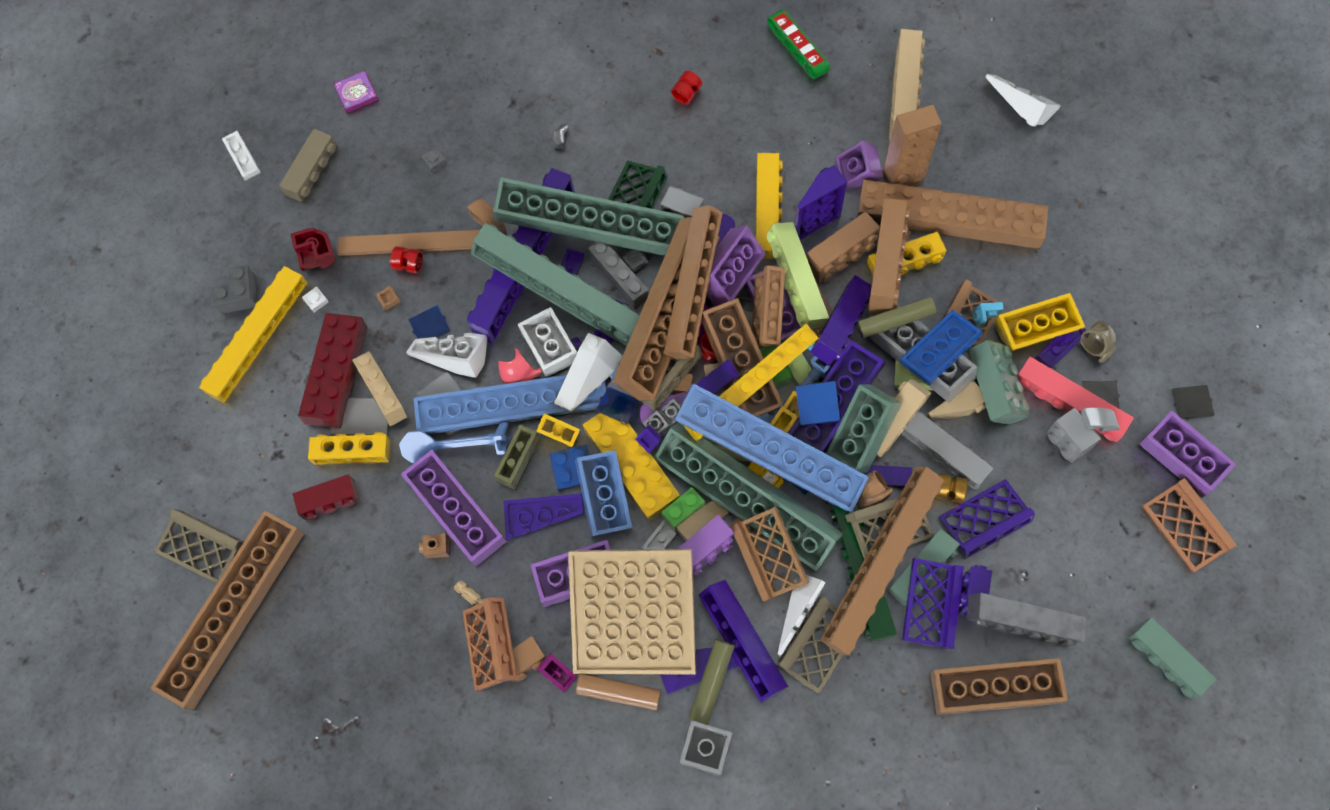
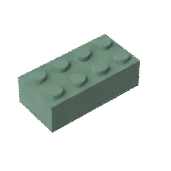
M987 340L968 349L972 363L977 366L976 376L990 421L1011 425L1030 417L1028 411L1029 404L1024 398L1023 386L1018 380V370L1013 364L1010 348L1007 345Z
M871 384L859 385L826 454L861 473L868 472L902 403Z

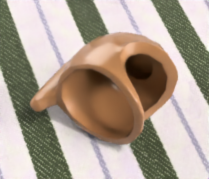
M872 471L866 475L869 478L857 501L858 507L867 508L877 505L888 499L894 491L892 488H888L884 478L877 471Z

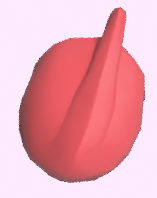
M517 347L514 349L515 358L512 361H498L500 378L504 384L533 380L542 372L541 368L533 369Z

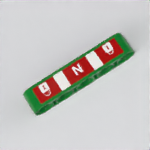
M781 9L767 18L770 29L812 79L815 80L830 71L828 61L785 10Z

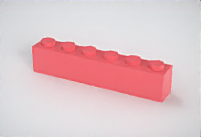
M1029 357L1017 376L1023 389L1032 391L1038 398L1047 400L1056 409L1067 413L1074 408L1080 414L1084 408L1113 410L1120 427L1119 430L1101 432L1100 428L1093 429L1104 434V437L1108 440L1118 442L1134 419V417L1032 357Z

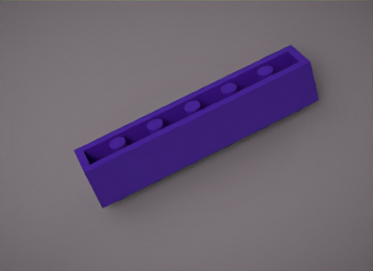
M857 275L853 276L819 334V339L814 343L810 351L811 354L828 365L834 359L838 361L844 352L841 348L844 349L850 340L847 337L850 338L856 329L853 326H856L861 319L859 315H862L867 308L866 305L870 301L872 285Z
M726 580L711 584L698 594L723 639L735 645L733 656L759 701L762 703L789 687Z

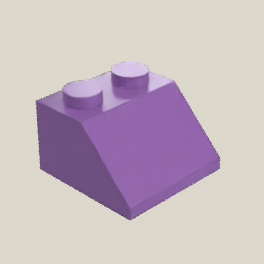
M862 140L835 157L838 170L847 181L846 189L862 187L863 179L878 181L883 178L877 146Z

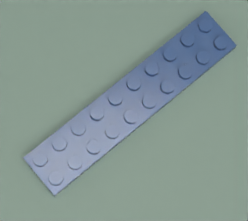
M567 375L414 397L416 430H422L426 434H434L500 424V422L541 418L543 413L555 416L608 408L605 381L602 382L598 389H594L588 395V398L572 412L554 404Z
M694 383L691 385L674 418L678 423L849 513L853 512L869 478Z

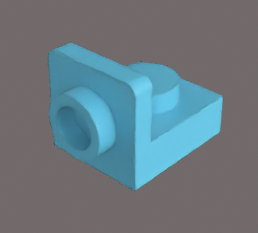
M1003 302L980 303L973 311V319L976 321L977 327L985 324L987 318L996 317L997 314L1004 310Z

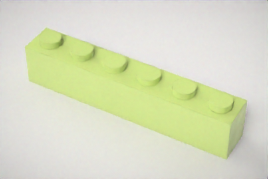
M774 223L767 233V240L771 245L778 267L785 268L784 286L788 291L790 303L795 310L797 322L800 324V327L807 324L810 329L822 328L829 319L794 223Z

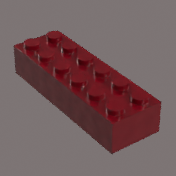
M325 313L298 417L304 424L341 428L356 373V367L352 360L360 356L367 330V325L362 317Z

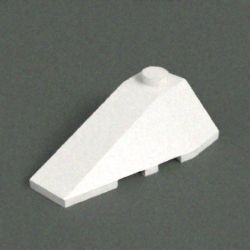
M986 75V79L1015 111L1027 120L1026 123L1031 126L1044 125L1061 106L1041 95H1030V90L1021 87L1014 88V83L999 76Z
M464 333V336L461 337L448 335L444 339H437V337L415 339L406 353L411 357L456 374L477 377L485 364L487 336L476 333Z
M588 333L577 352L554 404L572 412L588 398V395L594 389H598L603 381L611 377L623 356L605 339Z
M806 575L809 583L792 590L777 653L778 658H781L822 592L826 582ZM796 577L793 582L798 583L801 581V578Z

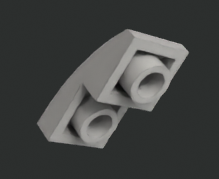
M673 398L660 411L654 412L642 424L645 427L650 425L661 435L677 423L674 418L681 405Z
M1084 408L1081 411L1087 430L1100 428L1102 432L1120 429L1113 410Z

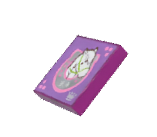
M365 70L333 83L346 113L378 100Z

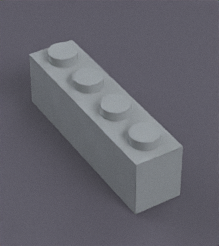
M596 242L588 248L590 259L634 309L646 302L649 295L648 289L608 244Z

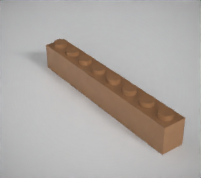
M710 205L693 208L664 354L677 360L694 358L723 212Z

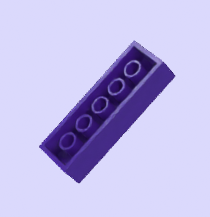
M850 340L843 354L835 362L822 382H836L840 421L801 426L800 418L798 417L788 434L826 453L858 386L861 384L872 385L885 366L884 360Z

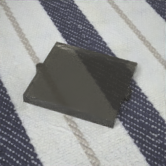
M1082 381L1084 389L1120 409L1117 381Z
M1207 385L1172 389L1175 399L1174 406L1177 407L1180 418L1189 419L1215 415L1212 406L1213 399L1210 398Z

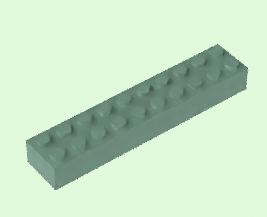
M500 177L493 211V221L664 256L680 219L684 218V215Z
M484 223L473 240L471 255L627 347L640 314L633 312L628 305L618 303L613 296L603 294L596 286L583 282L578 275H571L566 272L563 266L551 263L546 256L536 254L529 246L516 242V239L511 235L501 233L496 226Z
M680 423L669 429L654 457L657 462L743 521L777 507L799 560L816 572L825 563L843 532L702 437L696 442L684 425ZM773 513L767 515L765 523L774 527L776 520ZM754 522L748 523V525L758 531L759 524ZM763 527L761 534L770 539L772 530ZM776 533L773 542L782 546L783 536Z

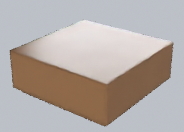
M391 285L375 294L385 311L401 302Z

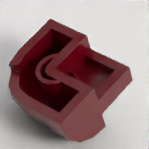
M307 228L290 234L302 271L318 266L324 269L334 262V253L327 233L315 228Z

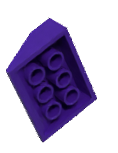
M835 165L820 171L797 206L795 228L800 241L841 217L847 181Z

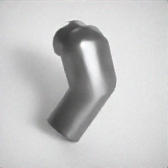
M562 124L553 132V146L556 149H561L565 143L564 134L569 131L567 124Z

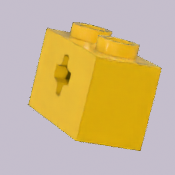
M543 413L536 432L570 447L573 446L580 431L579 428Z

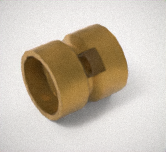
M939 473L938 476L944 481L940 492L935 498L942 500L950 498L951 502L962 504L967 491L968 479L957 476L952 479L951 475Z

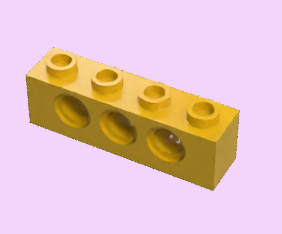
M938 232L905 243L903 256L911 260L903 258L901 275L906 274L909 270H918L925 267L926 264L932 262L935 264L943 260L946 248ZM920 251H925L928 254H922ZM877 253L869 255L867 260V266L872 277L874 275Z
M375 432L373 435L355 433L354 436H347L346 434H336L335 436L319 434L316 437L309 438L308 460L313 465L390 462L391 440L382 432ZM373 444L371 449L365 450L367 445ZM334 445V449L327 452L328 448ZM349 445H353L350 451H346Z

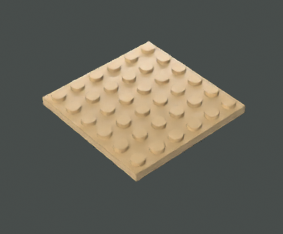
M692 549L570 550L568 552L573 674H696Z

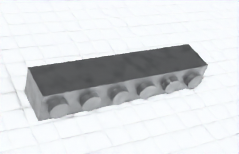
M983 593L971 594L968 597L967 620L975 622L976 626L988 627V625H991L994 630L1006 631V629H1009L1012 634L1023 635L1027 633L1028 637L1036 639L1045 637V641H1062L1065 646H1076V643L1085 642L1086 617Z

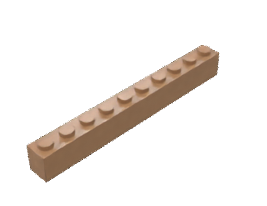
M915 467L820 641L839 654L849 655L855 649L856 641L864 632L869 617L874 614L875 606L879 599L883 597L887 584L895 575L894 571L898 564L902 562L906 549L913 542V537L917 529L921 527L925 514L931 509L935 496L941 490L944 480L928 467Z

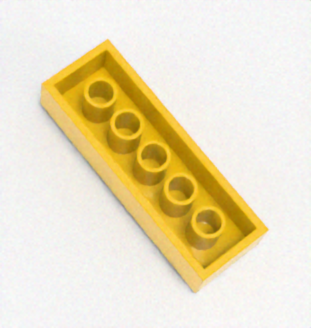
M616 404L611 405L582 424L585 433L599 453L616 450L623 487L648 523L662 515L661 512L680 497V494L653 456L635 440L638 435Z

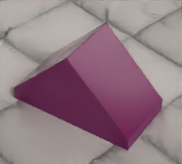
M551 653L537 668L543 676L564 693L577 678L572 671Z

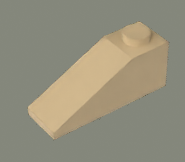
M972 381L949 403L944 401L930 411L927 418L931 421L969 416L974 412L980 413L986 408L980 387L975 381Z

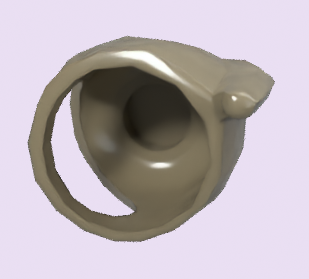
M1096 322L1091 329L1084 331L1081 335L1080 341L1083 348L1093 356H1100L1099 363H1103L1110 358L1116 349L1115 331L1106 322ZM1095 339L1100 342L1099 345H1096V344H1095V342H1094Z

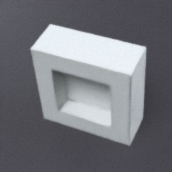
M317 286L302 297L314 313L329 302Z

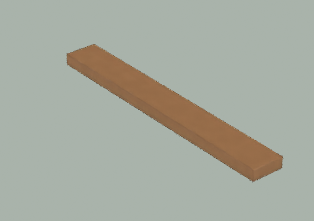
M480 230L338 237L337 254L339 256L392 253L395 246L405 247L408 251L416 249L422 252L472 249L473 240Z

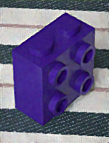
M974 565V567L972 566L964 573L958 614L967 616L969 595L978 593L989 595L992 570H987V567L983 565Z

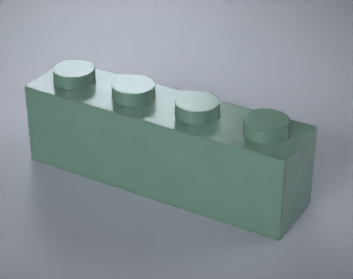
M940 529L918 554L916 559L944 564L947 559L952 561L959 551L956 549L960 544ZM912 563L888 590V593L905 607L907 604ZM918 564L917 573L922 578L929 571L925 565ZM939 568L934 573L939 576L944 568ZM932 575L923 580L928 588L934 582L931 579ZM920 583L914 589V593L918 598L921 597L919 592L924 589Z
M1152 617L1145 620L1129 636L1134 647L1148 655L1149 661L1153 665L1159 666L1170 681L1176 682L1181 687L1182 693L1192 699L1201 697L1217 680Z

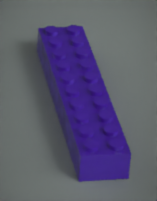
M551 168L549 173L545 174L542 186L575 193L571 175ZM518 226V230L512 234V237L516 239V242L529 246L533 252L540 255L543 254L553 233ZM494 268L491 279H488L485 283L484 292L476 300L474 310L468 314L467 322L472 333L486 335L487 342L494 344L525 286Z

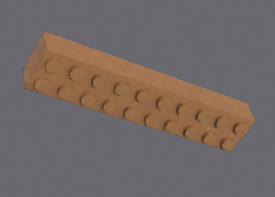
M863 179L857 217L867 212L880 226L884 198L907 201L906 208L910 209L907 230L928 233L938 232L941 235L1037 249L1041 248L1045 240L1048 206Z
M692 217L683 218L679 221L612 380L637 400L655 399L671 359L670 356L664 354Z
M264 510L150 687L151 690L184 709L192 711L195 709L303 537L304 533Z

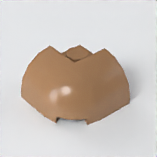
M478 199L467 207L470 216L483 226L484 223L494 225L501 233L506 235L505 223L493 221L494 207L487 201Z

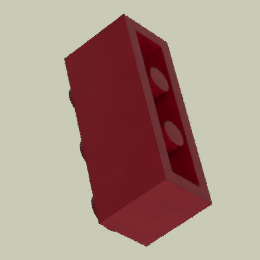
M349 474L292 493L297 514L306 520L314 519L322 513H332L336 508L342 506H352L355 504L354 502L360 500L355 481Z

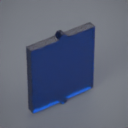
M438 305L408 319L413 328V334L418 339L439 337L450 331L445 321L446 317L442 315Z
M608 387L604 396L600 397V403L596 408V412L627 424L632 414H635V408L639 400Z

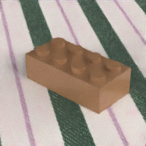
M864 212L807 252L806 257L818 285L823 281H829L837 271H843L851 261H857L864 252H869L875 248L880 226L867 212Z

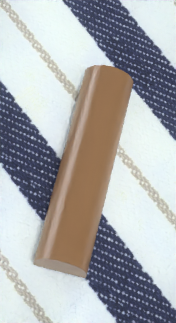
M580 674L576 694L657 711L661 690Z

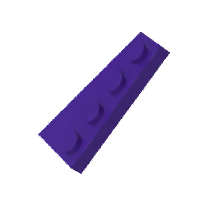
M582 493L503 501L506 540L584 514Z
M712 648L696 649V674H660L667 695L701 682ZM733 654L727 671L740 667Z

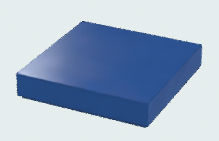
M835 381L796 386L801 426L840 421Z

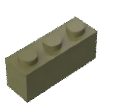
M519 425L494 474L497 483L515 490L540 440L536 431Z

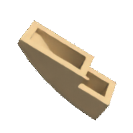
M712 500L676 527L677 532L687 541L717 515L725 519L731 512Z

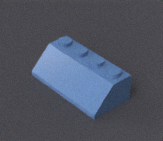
M616 450L576 458L575 463L591 538L632 528Z

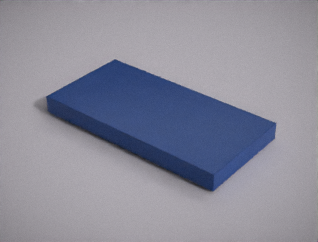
M952 309L900 358V363L930 386L982 336L983 331Z

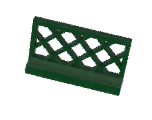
M627 160L608 200L614 201L615 198L622 196L624 201L621 203L630 204L638 200V206L653 209L668 178L665 167L658 165L655 168ZM630 167L638 170V172L628 176ZM653 173L652 177L644 180L643 174ZM641 176L642 182L633 185L631 180ZM629 181L631 186L621 190V185ZM645 185V192L637 195L635 189ZM634 191L635 196L625 200L624 194Z

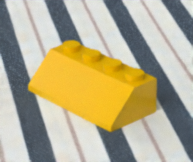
M1071 293L1000 314L994 322L1001 341L1012 351L1085 328Z

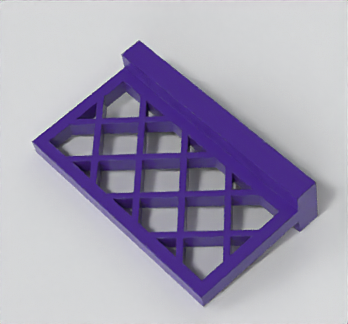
M1005 479L940 515L938 519L951 537L960 544L958 547L961 549V554L967 559L1031 523L1035 513L1031 507L1028 508ZM1005 487L1009 492L1008 498L996 495L997 490ZM984 497L993 499L992 507L980 505V500ZM995 500L1007 502L1006 510L994 508ZM1009 503L1018 504L1022 510L1017 513L1008 511ZM964 508H976L975 517L963 514ZM978 509L991 511L989 520L977 517ZM993 512L1004 514V520L1001 522L992 521ZM950 516L959 517L958 526L949 524L946 518ZM962 518L974 521L972 529L960 527ZM976 522L988 524L987 530L983 532L974 530ZM959 531L971 533L970 539L962 543L958 537Z
M912 558L902 636L903 641L954 649L964 566ZM918 564L925 565L929 571L922 578L917 573ZM939 568L947 569L946 578L942 581L934 573ZM932 575L937 585L929 590L923 580ZM919 583L926 591L920 598L914 593L915 586ZM938 587L944 592V597L939 602L932 594ZM929 595L935 605L927 610L921 600ZM918 603L924 613L915 618L911 612L912 607ZM936 607L942 613L941 619L937 622L929 614ZM927 616L932 626L924 631L918 621ZM915 624L921 634L916 638L908 637L909 628ZM933 628L939 633L938 642L931 641L927 635Z

